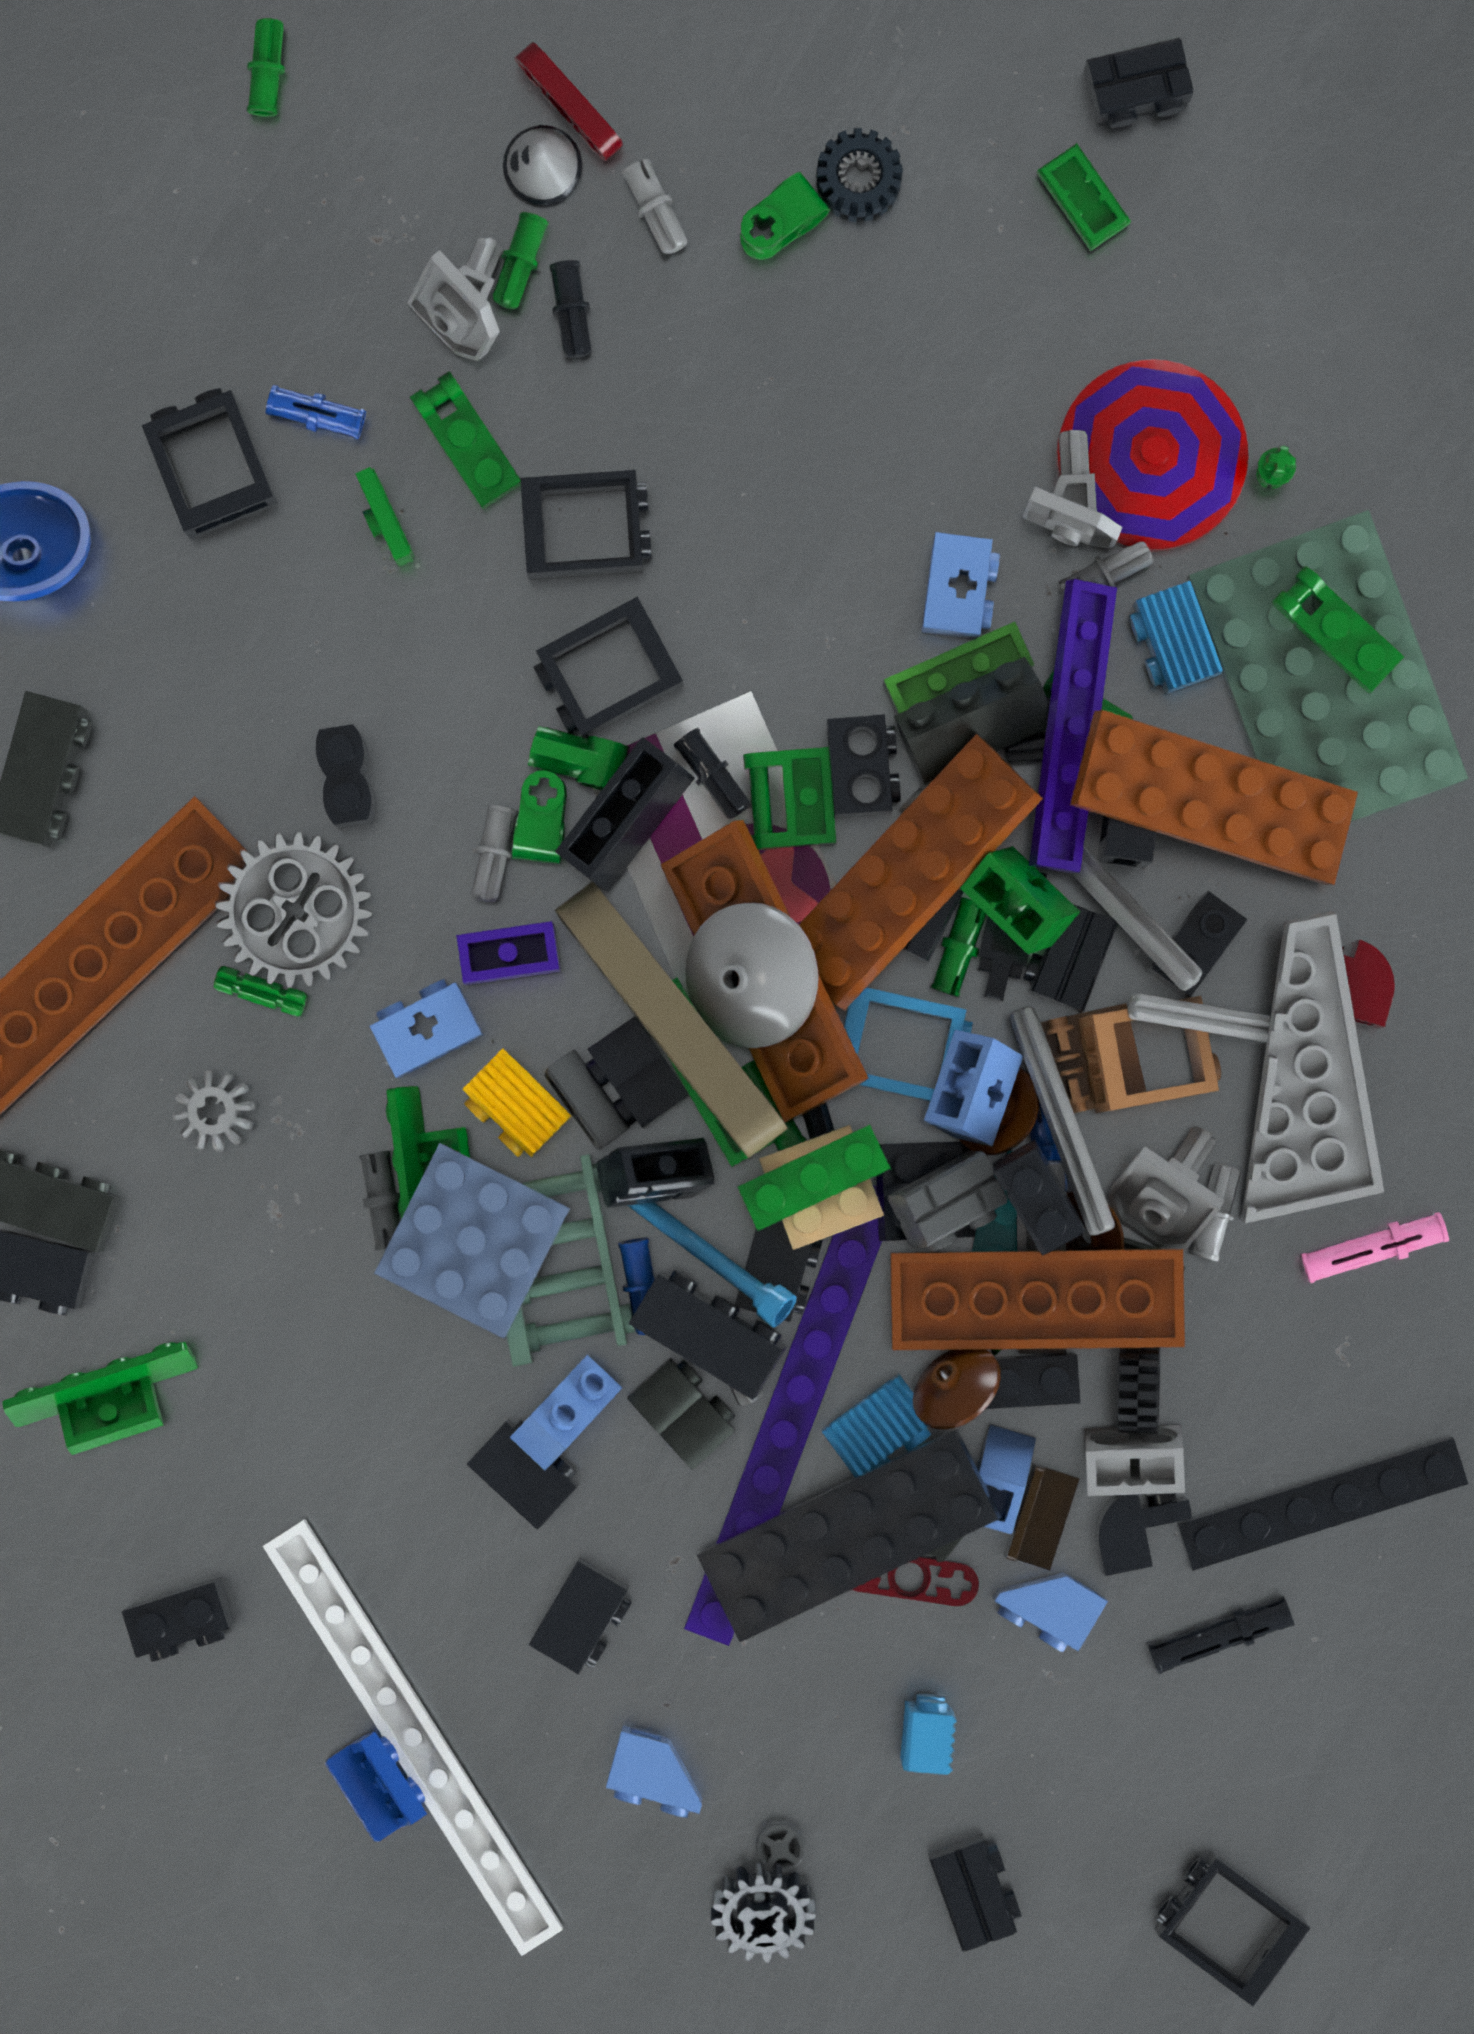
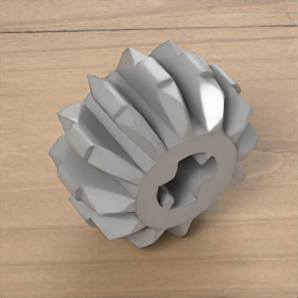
M207 1070L204 1071L203 1075L205 1088H202L195 1078L190 1077L186 1080V1084L194 1093L193 1096L190 1097L183 1093H176L175 1100L188 1106L187 1111L174 1112L173 1120L184 1121L189 1119L190 1124L185 1126L179 1133L183 1139H187L199 1131L195 1141V1148L203 1150L207 1146L210 1136H212L214 1150L221 1152L225 1148L223 1134H226L228 1139L235 1145L242 1142L241 1135L234 1128L238 1125L244 1129H252L253 1122L249 1119L241 1118L240 1115L241 1111H252L256 1107L255 1102L245 1101L239 1103L238 1101L249 1089L246 1084L237 1085L233 1090L229 1091L233 1082V1074L225 1072L217 1087L214 1072ZM217 1097L216 1104L225 1106V1114L219 1115L217 1119L218 1124L212 1125L210 1124L212 1118H204L203 1109L210 1107L211 1098Z

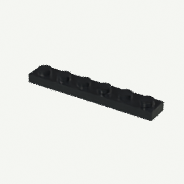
M1448 1437L1194 1517L1193 1519L1177 1523V1527L1190 1568L1194 1571L1467 1485L1468 1481L1453 1437Z

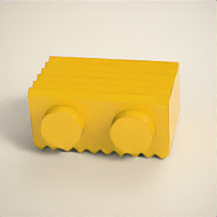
M504 1048L462 1089L469 1096L463 1104L483 1123L491 1117L504 1130L498 1138L517 1157L524 1151L530 1157H534L573 1117Z

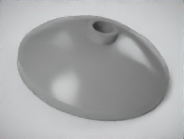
M741 903L725 907L711 915L701 925L690 944L685 969L689 998L701 1018L713 1033L722 1040L746 1048L770 1046L793 1035L808 1018L818 990L817 961L811 943L804 931L791 917L781 910L761 903ZM733 971H736L739 975L740 981L738 986L732 981Z

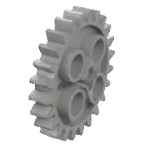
M295 831L291 844H286L280 832H275L274 846L270 848L260 838L256 839L259 853L253 856L243 849L239 852L245 865L240 868L228 864L227 869L235 879L233 883L219 882L218 884L220 889L229 894L228 899L215 901L216 908L228 912V916L216 921V926L232 930V933L223 939L224 946L228 947L239 944L240 948L233 957L234 961L239 963L247 958H251L252 961L249 965L248 973L252 976L258 973L262 967L266 968L268 984L274 982L278 973L284 975V981L288 988L292 987L295 975L300 974L306 985L312 986V972L317 970L326 980L331 979L328 965L334 962L339 967L345 969L347 965L341 954L345 950L359 954L360 950L351 940L353 936H368L369 933L362 926L358 925V919L372 917L370 910L359 907V902L371 897L368 890H356L355 885L365 877L362 872L348 874L347 870L352 865L354 859L349 855L336 861L335 857L339 846L336 843H332L325 851L320 850L321 837L317 834L313 836L308 845L303 844L300 831ZM285 863L294 864L299 869L298 882L290 888H280L274 882L275 870ZM318 873V881L300 903V906L305 911L304 915L301 918L293 915L286 923L276 944L269 945V937L286 917V911L282 908V904L286 900L294 903L300 896L310 875ZM333 890L339 896L338 908L328 915L317 913L314 908L315 897L321 891ZM266 904L272 908L273 918L266 927L254 928L248 924L247 913L252 906ZM297 930H306L313 937L311 948L304 954L291 953L287 947L289 936Z

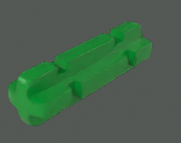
M220 966L214 979L213 988L217 991L229 995L237 993L238 998L272 1009L280 1007L281 1012L293 1016H301L307 1003L308 995L303 991L294 988L286 990L283 989L282 984L276 982L268 984L266 979L252 976L248 973H245L243 976L240 975L239 970L227 966Z

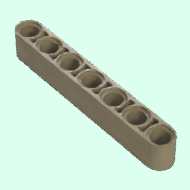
M593 881L554 910L576 941L748 1158L788 1129L767 1099Z

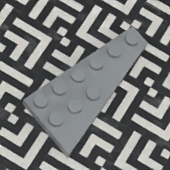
M1333 911L1284 922L1241 1220L1245 1224L1384 1193L1337 915Z

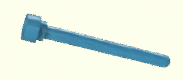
M655 1202L627 1205L752 1299V1306L757 1309V1316L774 1328L780 1325L792 1311L797 1299L794 1294L780 1284L774 1286L771 1283H767L764 1285Z

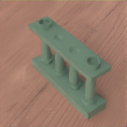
M591 1154L580 1156L583 1171L521 1183L547 1197L587 1190L592 1218L563 1223L552 1245L596 1237L601 1265L535 1278L507 1334L513 1367L533 1363L532 1352L541 1351L540 1346L614 1331L617 1346L628 1343L627 1334L635 1332V1328L628 1324L632 1319L630 1304H620L599 1192L602 1190L597 1172V1163L592 1162ZM602 1284L606 1286L610 1313L536 1327V1323L527 1324L523 1305L531 1304L532 1298Z

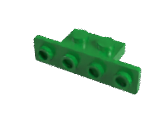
M418 1086L396 1087L386 1091L388 1101L386 1104V1117L391 1125L394 1147L392 1163L398 1177L400 1192L398 1208L401 1218L439 1143L470 1157L466 1127L425 1133Z
M186 1342L164 1343L155 1347L150 1353L134 1358H118L109 1362L106 1367L88 1373H72L63 1377L60 1382L46 1387L23 1389L16 1393L14 1397L2 1401L3 1410L15 1427H21L59 1414L66 1448L71 1455L163 1426L153 1383L193 1371L198 1368L195 1356Z

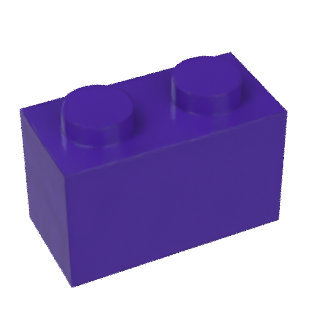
M552 921L456 935L462 979L465 985L561 972L555 924Z

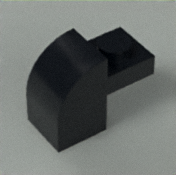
M1176 1493L1147 1495L1148 1504L1140 1505L1138 1494L1114 1495L1100 1511L1095 1527V1541L1102 1573L1108 1576L1153 1567L1145 1528L1193 1519L1189 1499L1185 1496L1177 1498Z

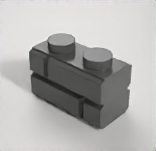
M967 1151L888 1195V1201L896 1218L901 1222L900 1226L909 1244L913 1248L929 1247L931 1252H934L954 1243L957 1240L954 1232L968 1224L971 1229H976L996 1219L997 1215L994 1210L1006 1204L1007 1197L999 1181L994 1176L993 1168L986 1154L982 1151Z

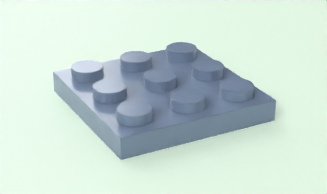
M439 1143L374 1274L505 1339L570 1208Z

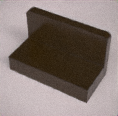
M1032 1463L1012 1535L1009 1534L1003 1553L1006 1559L1015 1562L1019 1560L1050 1571L1078 1486V1477Z

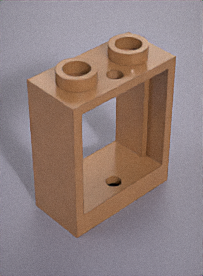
M1201 996L1180 999V1001L1203 1004ZM1128 1009L1078 1019L1095 1113L1219 1091L1217 1081L1221 1078V1066L1217 1055L1212 1053L1209 1039L1210 1033L1184 1028L1194 1083L1126 1095L1113 1024L1135 1020L1128 1016Z

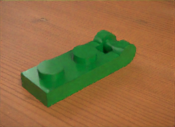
M448 371L437 378L439 381L437 385L426 392L420 389L409 398L484 510L521 486V480L451 372ZM450 399L457 410L441 420L435 408Z
M1304 566L1295 576L1297 582L1288 592L1281 591L1272 601L1273 605L1370 694L1404 656L1332 591L1317 573ZM1310 595L1321 604L1311 616L1301 606Z

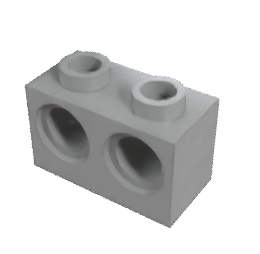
M1181 1425L1158 1426V1434L1119 1433L1118 1427L1085 1429L1087 1496L1185 1493Z

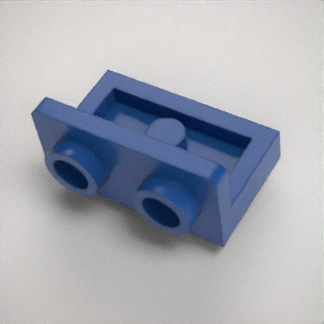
M376 1732L361 1736L325 1761V1765L374 1842H379L400 1827L414 1824L427 1815L421 1805L425 1802V1797L420 1787L411 1777L404 1778L396 1765V1762L399 1761L396 1749L385 1736L379 1738Z

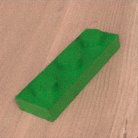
M868 1125L750 1180L737 1188L759 1231L891 1168L871 1126Z

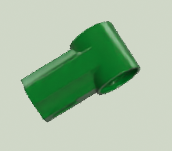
M538 726L527 765L574 778L578 784L602 790L627 758L630 747L596 736H588L586 739L556 729Z

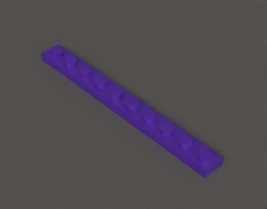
M873 1185L875 1193L877 1195V1186ZM878 1218L834 1234L831 1238L716 1544L780 1513L882 1241H879ZM705 1573L684 1629L729 1646L734 1630Z

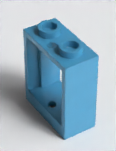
M867 987L847 1008L844 1028L858 1055L869 1002L951 1020L940 1072L954 1031L959 1030L971 1033L973 1022L965 1020L966 1009ZM867 1074L868 1080L857 1085L929 1102L934 1092L932 1088Z

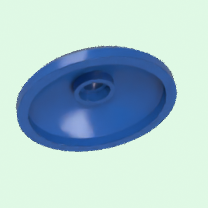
M32 481L1 484L0 601H26L50 594L68 583L80 571L88 557L91 545V532L87 516L72 496L57 487Z

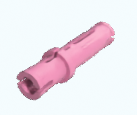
M1437 1212L1434 1213L1435 1215L1399 1225L1397 1221L1387 1224L1388 1229L1348 1240L1308 1254H1301L1303 1266L1310 1284L1316 1280L1397 1256L1398 1260L1408 1258V1252L1440 1242H1448L1449 1236L1441 1213Z

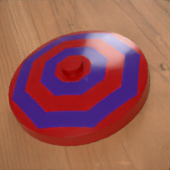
M1157 359L1139 360L1125 363L1106 371L1090 382L1079 393L1070 406L1060 429V433L1069 430L1086 432L1088 436L1090 474H1095L1097 512L1102 513L1122 527L1115 544L1122 548L1132 546L1138 542H1144L1150 552H1162L1184 547L1199 540L1217 527L1237 501L1245 482L1249 458L1248 441L1243 421L1237 408L1223 389L1213 380L1194 368L1181 363ZM1059 437L1056 451L1058 478L1061 475Z

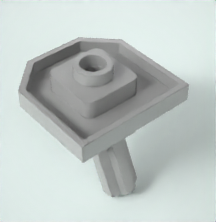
M490 237L488 239L479 238L476 240L466 265L459 269L439 250L429 258L407 301V304L455 355L475 361L480 360L488 353L500 332L487 297L495 279H492V275L502 254V248L496 244L495 239Z
M1081 430L1062 432L1059 435L1061 475L1054 491L1050 493L1034 487L1022 518L1053 530L1051 536L1065 544L1078 546L1079 542L1087 545L1113 549L1122 527L1102 513L1097 512L1095 474H1090L1088 436L1085 431Z
M1193 1127L1175 1155L1168 1161L1143 1146L1108 1193L1119 1221L1156 1247L1188 1248L1220 1210L1225 1201L1197 1182L1200 1177L1197 1172L1216 1144V1139L1211 1133L1205 1129Z

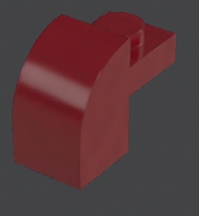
M1359 939L1353 942L1349 956L1344 955L1354 1019L1357 1023L1375 1028H1383L1386 1026L1395 992L1393 971L1386 957L1376 947Z

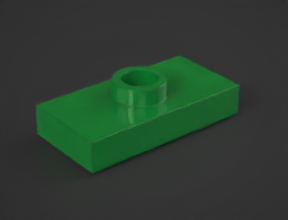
M1077 143L1037 170V175L1090 251L1130 225L1131 220Z
M368 467L355 473L371 507L362 512L374 538L383 534L398 567L413 561L415 556L374 468Z

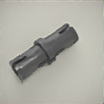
M390 1151L359 1156L367 1192V1198L363 1199L364 1208H369L375 1250L387 1248L400 1223L397 1205L400 1193H395L389 1158Z

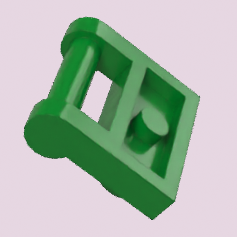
M829 747L743 754L744 769L749 770L754 831V835H751L758 850L836 844ZM782 767L787 832L773 833L768 768Z

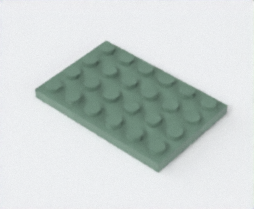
M1369 510L1190 574L1187 577L1194 589L1223 669L1222 673L1254 759L1357 791L1358 794L1351 822L1468 779ZM1304 566L1317 573L1332 591L1404 656L1370 694L1273 605L1272 601L1281 591L1288 592L1297 582L1295 576ZM1310 595L1301 606L1311 616L1321 604Z

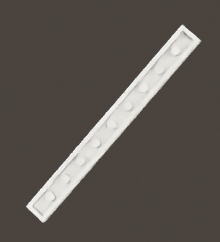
M306 1519L263 1545L264 1550L379 1732L396 1749L399 1756L398 1762L403 1770L420 1787L425 1797L424 1803L520 1955L523 1956L562 1931L563 1926Z

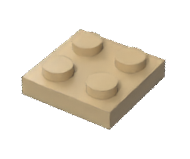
M851 1126L842 1127L760 1158L759 1161L764 1174L853 1133ZM868 1179L783 1219L782 1222L794 1250L884 1216L872 1182Z

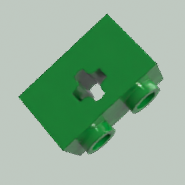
M1013 846L988 853L960 888L1027 954L1053 946L1081 912L1035 867L1029 866V861Z

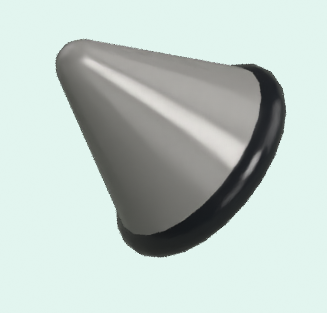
M549 125L532 126L517 134L507 146L503 157L504 178L509 188L522 200L534 205L555 204L570 195L577 186L582 173L581 153L575 141L563 130Z

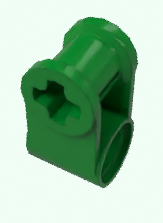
M797 172L785 179L770 195L748 210L743 216L740 234L741 247L749 257L757 260H767L775 256L796 238L816 227L829 214L831 209L802 173ZM757 226L761 231L770 228V239L766 240L762 235L754 238V227Z
M547 770L536 771L530 774L523 783L519 816H517L514 830L512 859L561 864L562 857L555 853V851L565 838L564 818L567 788L563 780L553 772ZM548 779L549 786L557 790L556 798H548L546 806H540V800L532 795L533 787H541L542 781Z

